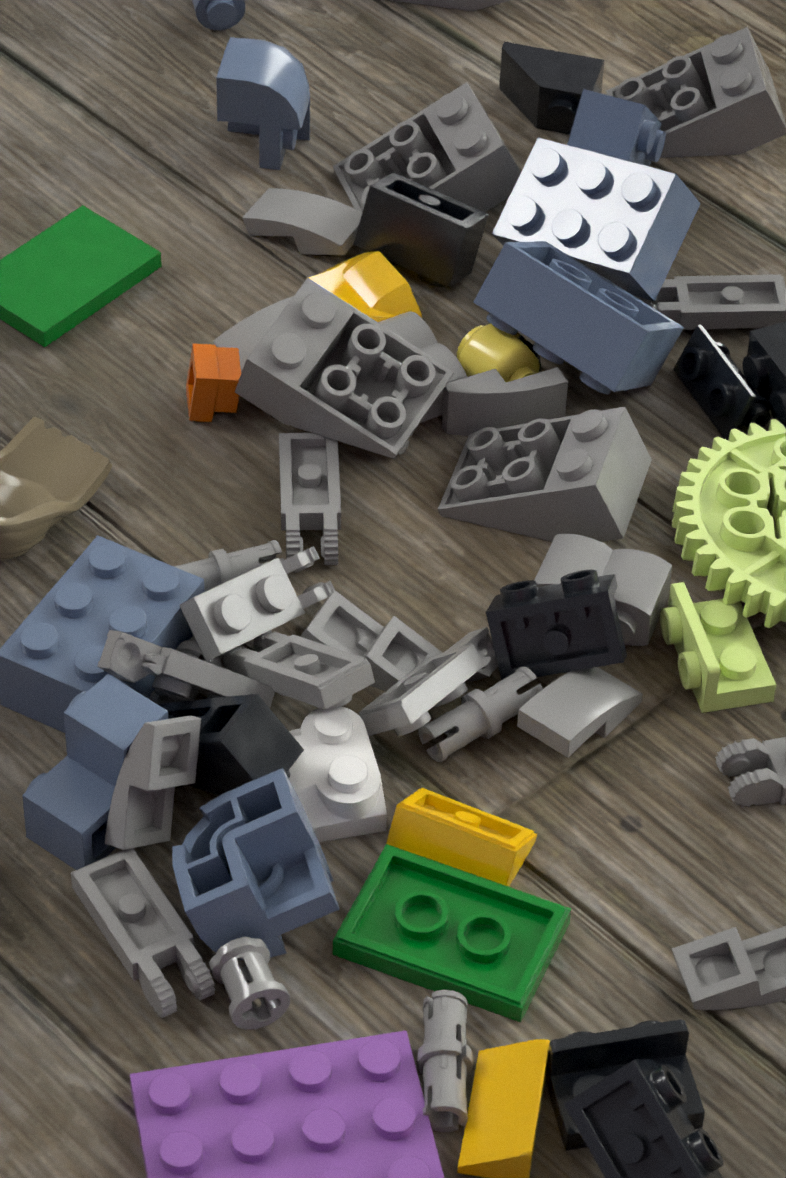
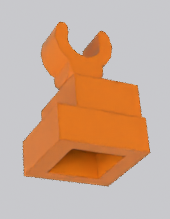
M193 343L186 382L189 421L212 422L214 412H237L240 395L235 393L241 376L238 348Z

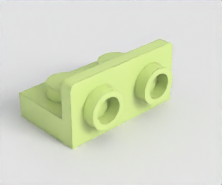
M674 583L670 586L668 607L662 608L660 611L661 632L667 645L674 644L678 653V670L682 685L686 690H693L701 712L705 713L773 702L776 683L748 619L742 615L743 607L741 603L725 605L722 602L723 599L693 603L685 583Z

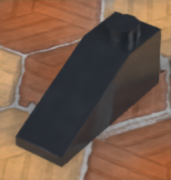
M258 694L157 704L168 711V719L191 715L201 718L195 783L187 785L218 796L281 768L284 769L288 778H290L289 769L304 751L302 746Z

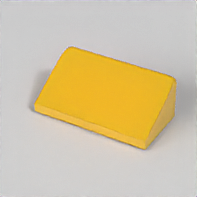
M421 788L396 805L386 844L509 887L535 844L537 834L526 827Z
M535 1039L479 1050L457 1173L485 1178L530 1177L550 1040Z

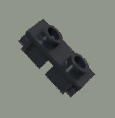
M697 325L673 368L677 376L724 439L729 440L730 431L734 428L737 429L739 425L749 426L750 423H756L761 427L765 426L771 418L768 400L763 396H759L751 384H746L744 381L745 376L730 358V351L726 345L715 342L702 325Z

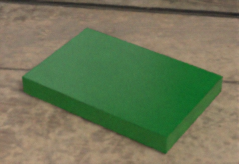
M82 205L0 259V319L43 347H46L161 268V252Z
M386 844L333 939L332 955L431 991H456L461 993L470 1005L521 1023L570 924L571 908Z

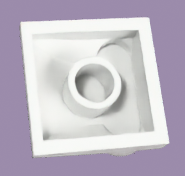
M345 707L330 710L316 709L305 717L300 729L289 731L304 749L289 769V780L310 820L318 841L325 842L386 831L387 811L381 775L362 718L354 711Z

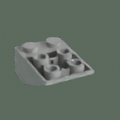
M748 27L732 34L723 35L704 47L684 56L675 57L662 66L640 76L626 79L618 86L606 91L609 96L646 105L662 122L660 130L665 131L666 138L660 158L740 155L786 135V123L770 71Z
M468 82L444 95L438 101L406 121L399 123L387 133L332 166L354 209L361 213L364 209L370 185L393 172L483 212L488 211L510 197L521 174L516 161Z
M307 278L247 357L235 393L283 424L395 459L452 378L454 371L313 280Z
M626 407L602 411L593 409L578 415L548 420L540 418L525 424L501 428L486 427L469 434L437 510L442 517L550 542L553 541L557 534H577L600 542L623 539L652 459Z

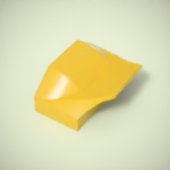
M380 251L362 253L315 276L308 277L376 322L409 311L418 314L422 318L409 283Z

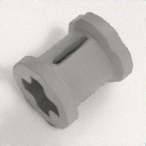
M241 937L231 940L221 946L209 962V969L217 983L224 984L230 997L229 1015L233 1023L238 1028L245 1030L268 1026L278 1020L290 1005V995L282 983L275 981L268 966L270 952L267 945L259 938ZM239 959H243L246 963V966L241 969L238 964ZM257 998L261 1001L260 1007H256L253 1002Z

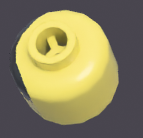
M491 323L485 326L480 325L469 331L462 339L457 351L458 361L462 365L467 377L496 368L507 383L539 373L541 367L540 355L533 350L532 343L518 332L516 335H512L496 328Z

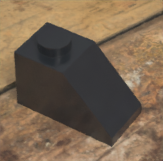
M504 41L501 52L499 89L537 129L570 135L583 89L602 93L604 60Z

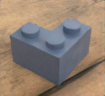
M583 89L567 145L650 166L651 161L658 162L661 157L666 133L660 130L662 122L646 105Z
M109 674L89 691H83L75 696L67 710L64 711L67 756L48 773L38 775L22 795L26 837L75 870L107 857L116 848L105 844V836L111 800L124 759L144 723L168 719V711Z

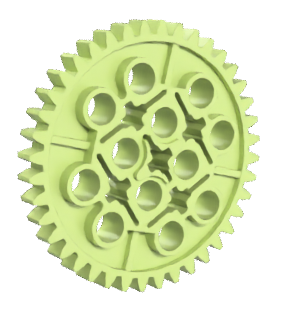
M771 419L768 431L756 423H750L747 435L734 428L730 431L729 440L715 437L712 449L702 446L699 449L698 459L690 458L687 471L681 473L672 510L674 512L672 527L677 529L675 543L683 545L681 554L683 560L694 561L691 573L694 576H708L705 587L708 591L725 589L722 601L725 605L740 601L744 602L742 615L746 618L759 612L766 614L764 626L767 628H771L780 621L786 622V428L776 419Z

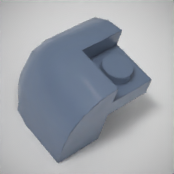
M230 37L216 77L217 121L228 122V131L259 135V168L280 170L286 149L294 150L297 139L310 140V86L304 66L285 47L266 40Z
M283 768L223 793L201 806L199 809L204 817L186 835L182 845L172 846V866L185 913L199 937L216 953L221 946L231 940L249 937L262 939L270 952V958L285 954L286 949L281 934L340 909L331 884L334 880L320 843L299 797Z

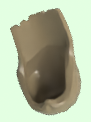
M33 417L0 450V561L17 558L27 553L32 547L42 541L51 527L84 506L109 475L113 466L110 460L99 452H94L91 446L79 441L73 435L64 437L61 430L55 427L46 429L44 420Z

